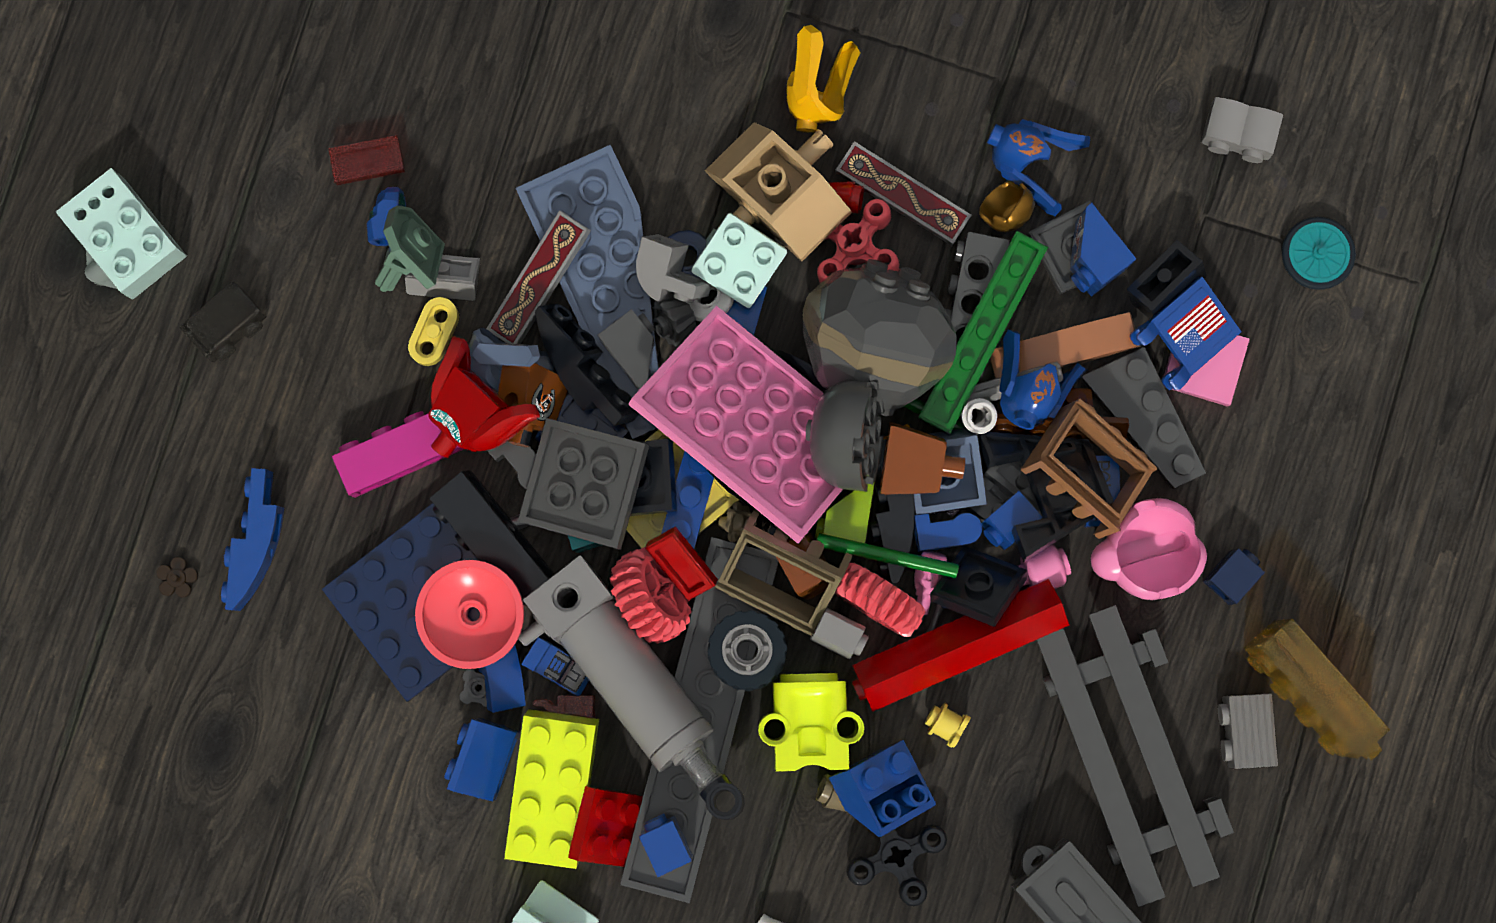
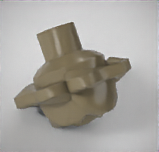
M735 502L733 509H728L727 516L722 515L719 519V527L728 532V540L730 542L737 543L751 515L750 507L748 505L743 506L740 502Z

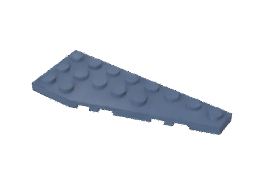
M608 145L516 187V190L540 241L559 210L591 230L559 283L579 326L594 337L595 344L603 351L596 361L597 364L603 366L609 372L611 380L620 389L633 397L639 390L598 337L599 333L631 309L637 317L643 313L653 325L651 299L641 287L636 273V260L643 237L640 206L611 145ZM653 331L651 335L653 336L655 342V334ZM654 343L650 378L658 370L656 343ZM640 414L633 422L625 423L633 441L658 430Z

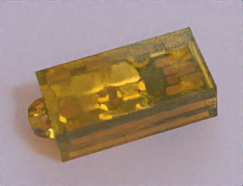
M1293 619L1274 620L1244 647L1245 651L1249 654L1246 658L1249 664L1258 673H1266L1273 681L1270 685L1272 690L1283 701L1288 699L1297 709L1294 712L1297 719L1305 727L1310 728L1312 726L1321 736L1318 742L1330 755L1333 756L1336 753L1337 756L1356 759L1363 756L1366 760L1368 758L1372 760L1379 755L1382 749L1377 741L1389 732L1390 729Z

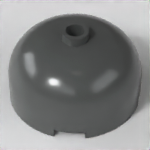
M846 380L836 383L820 397L812 420L809 419L807 422L806 441H810V454L813 465L821 478L834 487L867 492L868 484L873 485L883 444V435H880L881 417L878 416V413H884L885 407L882 398L876 400V397L871 396L872 390L879 391V382Z

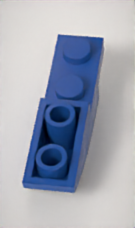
M251 468V477L247 476L245 480L244 493L245 497L249 498L248 512H244L242 515L241 528L242 532L246 533V539L231 538V546H227L225 549L224 564L225 567H229L228 582L224 581L221 589V600L223 603H226L225 610L241 611L263 581L278 545L284 508L271 505L273 472L267 469Z

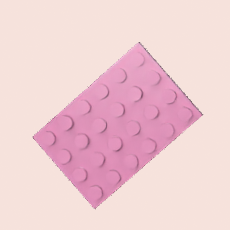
M718 306L706 316L631 398L628 404L798 544L843 490L830 485L821 478L811 459L810 441H806L807 422L809 419L812 420L815 407L824 393Z

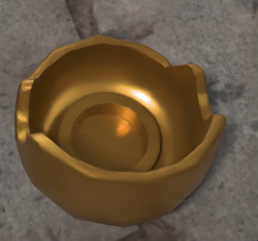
M1006 181L985 197L980 206L979 215L994 230L999 232L1013 231L1022 227L1030 219L1035 202L1032 192L1023 183L1018 186L1012 181Z

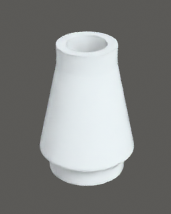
M978 398L967 403L960 417L970 432L984 434L995 426L997 411L990 401ZM975 409L977 412V419L974 422H972V411Z

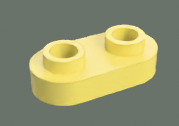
M443 297L433 298L426 303L408 344L410 356L420 365H435L443 358L459 321V312L449 299ZM445 311L448 314L446 321L442 323L437 322V313ZM432 343L434 346L433 352L428 355L423 354V345Z

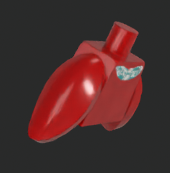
M452 336L447 352L433 381L430 395L432 408L429 412V419L441 430L440 434L431 444V447L445 458H448L457 446L474 452L497 448L513 438L530 422L541 417L534 404L510 407L474 372H471V356L468 343L465 339Z

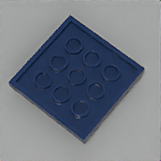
M433 503L322 588L323 592L406 702L411 701L453 668V666L447 665L434 657L425 647L418 634L415 609L422 587L436 571L450 563L462 560H478L471 550L466 551L455 538L457 532L450 523L445 524L436 516L433 511L435 506ZM473 607L468 611V617L471 621L478 620L480 612L477 608Z

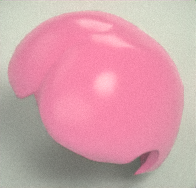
M1163 498L1146 499L1133 504L1120 524L1121 531L1108 535L1105 540L1095 547L1091 554V566L1099 577L1109 581H1116L1129 594L1145 600H1158L1185 592L1201 576L1207 561V551L1202 541L1196 536L1195 521L1191 513L1181 504Z

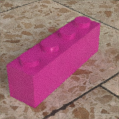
M423 411L414 413L404 419L405 424L392 429L391 426H385L372 432V439L363 443L354 440L339 447L340 453L333 455L332 458L349 496L356 498L445 458L431 447V444L440 434L441 430L429 419V413L424 415ZM457 446L451 455L464 449Z

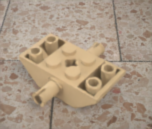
M754 122L705 172L738 202L740 207L733 213L735 216L749 225H752L754 222H760L798 259L803 261L852 213L825 178L812 167L833 146V143L826 135L822 136L823 132L817 129L798 150H795L773 130Z

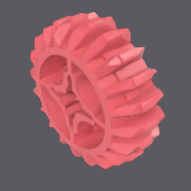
M645 547L630 551L616 561V565L611 568L613 576L609 578L610 583L614 587L611 590V594L615 596L617 601L615 606L619 607L622 613L621 618L624 617L627 620L629 629H635L636 635L639 638L644 637L648 643L655 642L656 644L667 642L686 630V625L690 623L689 614L692 612L687 604L689 601L685 599Z
M849 563L835 591L838 597L852 607L903 637H910L919 628L923 621L922 618L926 613L921 603L887 580L856 563Z

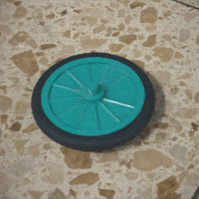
M1311 217L1304 219L1289 230L1283 241L1282 260L1286 271L1297 283L1310 289L1323 290L1337 286L1348 277L1355 263L1356 250L1351 235L1341 224L1329 218Z

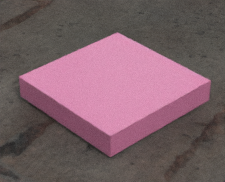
M1236 336L1195 372L1181 389L1175 391L1224 406H1230L1249 338ZM1170 353L1164 376L1180 365L1172 353Z

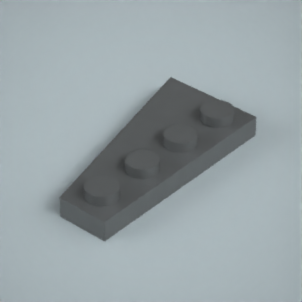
M1145 347L1080 378L1087 388L1092 389V392L1097 396L1107 412H1110L1113 417L1129 419L1127 436L1136 443L1141 451L1146 454L1148 460L1157 467L1156 471L1171 489L1206 474Z

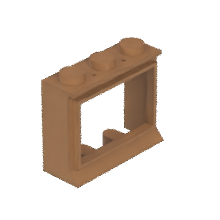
M1081 399L1061 407L1021 468L1025 475L1039 468L1051 477L1046 486V490L1050 494L1057 496L1068 492L1078 501L1072 509V513L1076 517L1083 519L1094 515L1101 523L1093 534L1098 539L1121 531L1120 524L1151 474L1157 470V467L1148 460L1144 452L1130 444L1117 428L1110 426L1096 413V410L1090 404L1085 403ZM1073 425L1130 475L1111 506L1053 456Z

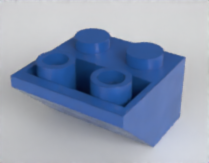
M483 718L471 719L468 725L464 723L457 740V744L462 746L459 756L456 759L452 758L445 773L444 779L449 780L447 790L489 801L496 800L520 731Z
M904 740L883 747L849 766V769L842 770L829 777L845 811L878 837L884 836L936 805Z

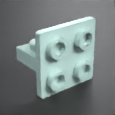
M728 213L718 229L713 228L707 237L706 247L693 265L692 273L743 306L750 308L786 256L787 249L734 214Z
M542 880L537 884L525 904L515 915L512 923H598L599 919Z

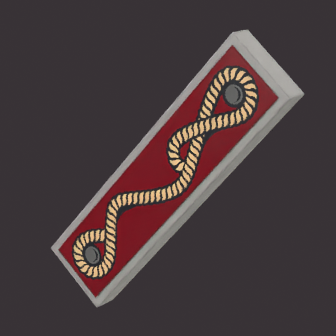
M855 141L836 168V174L849 182L856 181V185L864 186L865 192L876 199L885 201L890 208L953 246L972 216Z
M559 210L486 329L507 344H521L536 320L535 310L538 306H543L547 303L591 230Z

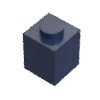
M1237 548L1230 550L1203 582L1228 605L1237 604L1265 572L1258 566L1261 562L1254 554L1247 549L1241 551Z

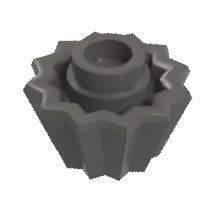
M678 299L655 301L652 306L655 331L660 337L666 339L669 345L673 344L677 347L697 326L694 311L684 301Z

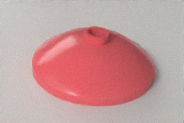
M478 560L457 561L436 571L422 587L415 609L416 627L425 647L443 663L462 669L485 667L497 662L508 654L520 637L524 623L523 600L514 581L500 568ZM473 607L477 608L480 612V616L476 621H471L468 617V611Z

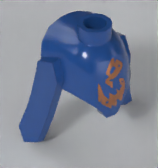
M1023 119L1019 124L1012 123L1005 127L995 124L987 143L993 146L992 160L996 169L1001 172L1002 177L1007 181H1012L1018 186L1023 183L1032 192L1034 201L1047 214L1056 216L1062 210L1061 204L1033 179L1021 172L1028 164L1035 160H1049L1052 152L1045 141L1067 151L1089 147L1090 136L1059 131Z
M1007 330L1003 338L1004 357L999 391L1002 393L1000 405L1003 415L1011 423L1023 429L1032 430L1034 427L1042 425L1048 418L1056 417L1068 393L1087 369L1077 362L1073 369L1063 374L1062 382L1058 381L1056 366L1050 363L1034 372L1017 376L1019 373L1021 334L1016 331Z

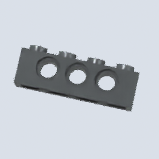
M968 232L964 241L958 240L954 261L960 262L958 274H951L947 295L953 296L951 309L944 308L956 333L965 330L972 314H968L962 309L961 301L971 298L979 303L1009 246L1010 240ZM971 265L981 266L985 270V278L982 280L971 278L968 273V267Z

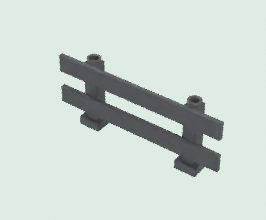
M1114 605L1088 615L1103 655L1077 664L1063 628L1037 639V643L1049 671L1047 676L1042 677L1049 697L1058 695L1112 837V844L1106 846L1110 859L1114 866L1122 864L1137 906L1140 907L1166 897L1151 860V854L1176 845L1192 887L1220 877L1204 835L1214 832L1215 835L1222 838L1233 834L1234 831L1221 798L1213 796L1202 800L1205 808L1196 812L1190 800L1139 665L1149 662L1151 667H1158L1169 663L1156 629H1149L1138 633L1141 641L1131 644L1118 609ZM1112 676L1167 820L1166 823L1144 831H1140L1085 687L1087 684Z

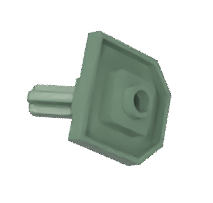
M396 205L388 211L383 232L389 248L386 252L383 267L375 279V284L380 287L382 292L393 291L403 274L408 275L412 273L426 289H429L436 284L445 243L412 208Z

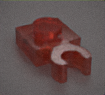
M558 695L557 705H554L548 699L533 701V706H542L547 712L595 718V695Z

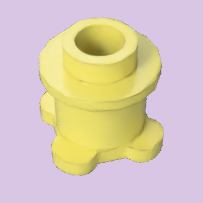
M946 703L940 708L935 705L925 721V724L929 726L927 734L932 735L934 733L947 741V746L954 748L971 717L964 714L962 716L948 709V704Z

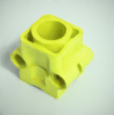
M838 673L780 674V682L773 683V712L767 713L761 718L758 724V732L764 743L774 746L776 771H796L807 765H819L829 770L849 769V744L860 740L864 733V723L859 715L847 711L846 681H838ZM844 717H851L855 723L854 732L850 736H840L837 731L838 722ZM771 719H779L784 724V732L779 738L772 739L764 733V726Z

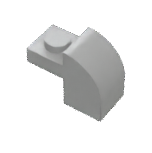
M659 234L642 237L636 260V273L641 287L654 300L660 302L676 298L680 301L692 303L695 299L709 296L711 284L703 279L682 272L688 249L687 244Z

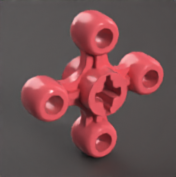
M881 199L870 200L863 209L861 222L849 223L844 226L840 224L825 239L832 240L837 246V251L832 258L825 259L819 264L817 276L820 284L828 277V273L847 269L850 265L867 263L868 259L890 263L888 270L899 271L897 255L889 249L880 250L872 243L874 233L877 230L886 228L891 221V210L885 201ZM876 213H881L879 216H873Z

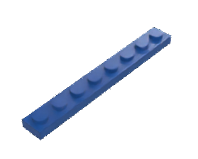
M766 286L750 308L734 300L732 307L726 313L753 336L766 295ZM684 451L675 483L677 511L667 512L661 534L676 526L694 549L714 477L686 451Z

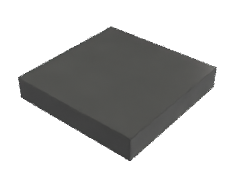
M1091 201L1029 231L1027 234L1028 237L1048 247L1041 261L1059 295L1076 287L1071 279L1073 273L1070 270L1075 221L1084 209L1091 204Z

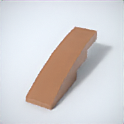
M1131 312L1020 341L1019 372L1052 362H1058L1061 368L1075 366L1077 362L1082 364L1139 347L1134 345L1129 337L1135 330ZM1003 346L996 348L990 357L996 378L1002 376Z

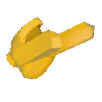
M812 25L804 26L797 34L795 71L791 72L787 81L789 112L797 120L796 130L801 132H815L817 130V123L837 121L844 113L843 99L847 85L860 55L858 47L852 41L845 43L838 52L825 91H818L815 82L824 43L821 31Z

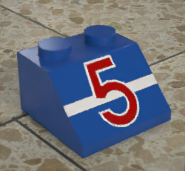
M1093 203L1088 205L1075 221L1070 262L1073 283L1081 292L1087 291L1092 297L1122 274L1136 260L1135 256Z

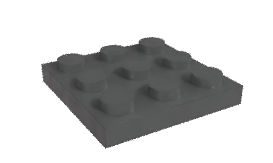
M546 418L518 522L621 550L649 445Z

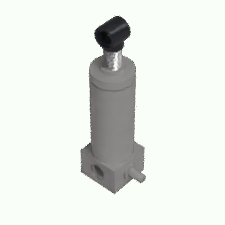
M581 555L523 599L536 620L521 632L518 638L524 646H528L545 632L566 649L659 772L668 769L672 765L678 766L681 764L690 778L694 780L693 782L700 788L701 792L699 795L705 801L709 813L716 818L733 820L743 812L745 798L742 791L732 784L726 774H720L719 770L715 768L716 766L704 754L705 752L701 750V747L704 745L703 741L714 729L706 718H703L702 713L644 638H639L636 635L635 629L628 628L627 620L624 617L621 618L622 613L619 607L615 606L617 602L615 596L611 594L609 588ZM578 595L577 603L573 607L567 608L566 604L570 597ZM724 791L731 792L735 797V805L728 812H721L716 806L717 796Z

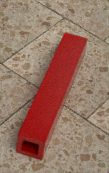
M1048 579L1018 592L995 627L965 615L852 665L858 679L852 681V684L860 701L867 698L872 711H875L1069 626L1063 604Z

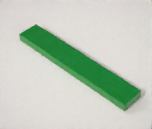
M1016 231L956 345V356L951 368L934 386L918 419L950 435L1046 253L1047 246Z

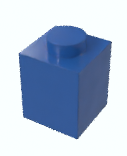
M1018 491L981 524L985 529L983 531L989 542L996 547L1000 546L1003 550H1006L1015 542L1011 531L1014 525L1040 520L1043 517L1024 495Z

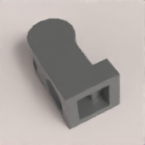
M507 441L497 448L487 450L498 463L503 458H506L518 472L520 484L527 489L536 453L530 446L521 447Z

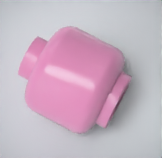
M1053 544L1024 563L1020 557L1021 565L1019 567L1028 570V578L1023 586L1028 585L1032 587L1049 579L1054 589L1064 586L1067 581V575L1071 574L1070 564L1063 548L1057 549Z

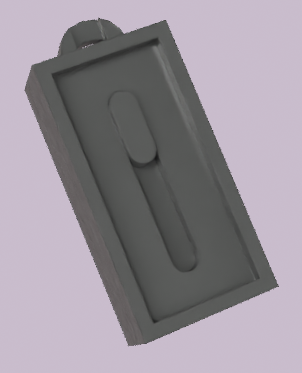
M1062 838L1051 849L1040 844L1033 845L1021 857V868L1024 873L1010 886L1043 923H1141L1069 840ZM1043 855V856H1042L1041 858H1039L1033 865H1031L1032 862H1033V860H1034L1037 856Z

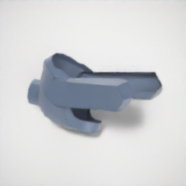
M485 328L473 331L468 345L471 356L470 371L474 372L494 392L498 393L502 366L530 367L536 363L556 373L547 352L539 351L538 345L506 344Z

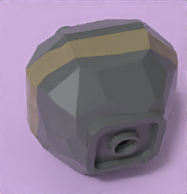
M868 259L867 263L862 265L861 268H849L833 272L809 293L803 308V335L814 375L823 388L827 390L836 383L846 380L879 382V391L872 390L871 397H876V400L882 398L885 412L878 413V415L892 416L897 408H902L917 399L945 376L956 356V332L940 300L930 290V286L921 281L920 272L907 267H901L900 272L888 270V266L885 263Z

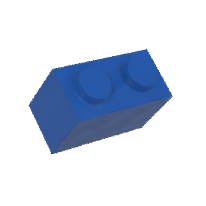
M665 813L645 822L643 825L645 830L641 832L639 838L657 877L692 861L693 854L675 815L667 819Z

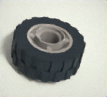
M752 610L746 612L737 611L735 614L724 617L714 627V631L708 641V658L714 673L724 684L733 689L753 691L766 687V685L777 678L786 661L787 644L778 624L768 618L767 615L756 613ZM745 641L753 642L758 648L756 657L749 661L742 660L737 655L738 646Z

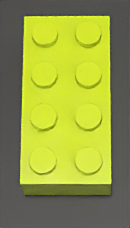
M528 709L524 714L504 859L577 868L579 861L568 858L584 789L585 786L590 787L599 719Z

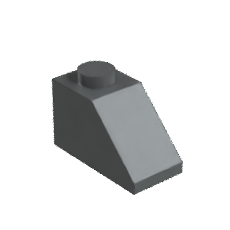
M631 309L599 333L598 337L632 383L640 390L650 379L655 343L651 333L655 331V328L643 313L637 317Z

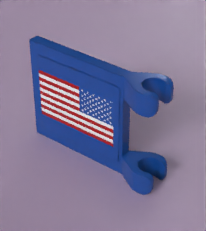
M1198 277L1149 321L1136 328L1129 337L1136 346L1148 345L1157 335L1161 337L1180 364L1167 373L1161 381L1166 389L1179 390L1195 372L1238 336L1241 330L1204 278Z

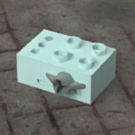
M112 168L56 211L58 216L86 249V278L97 285L118 289L132 300L187 257L128 182Z

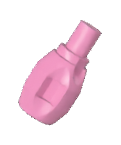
M923 551L921 554L924 557L947 562V557L937 552ZM915 569L914 582L915 594L918 595L917 602L921 603L926 611L924 615H928L931 604L930 593L943 575Z

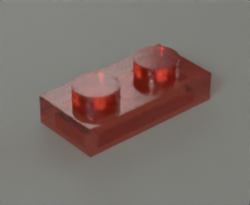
M397 135L328 149L336 185L405 172Z

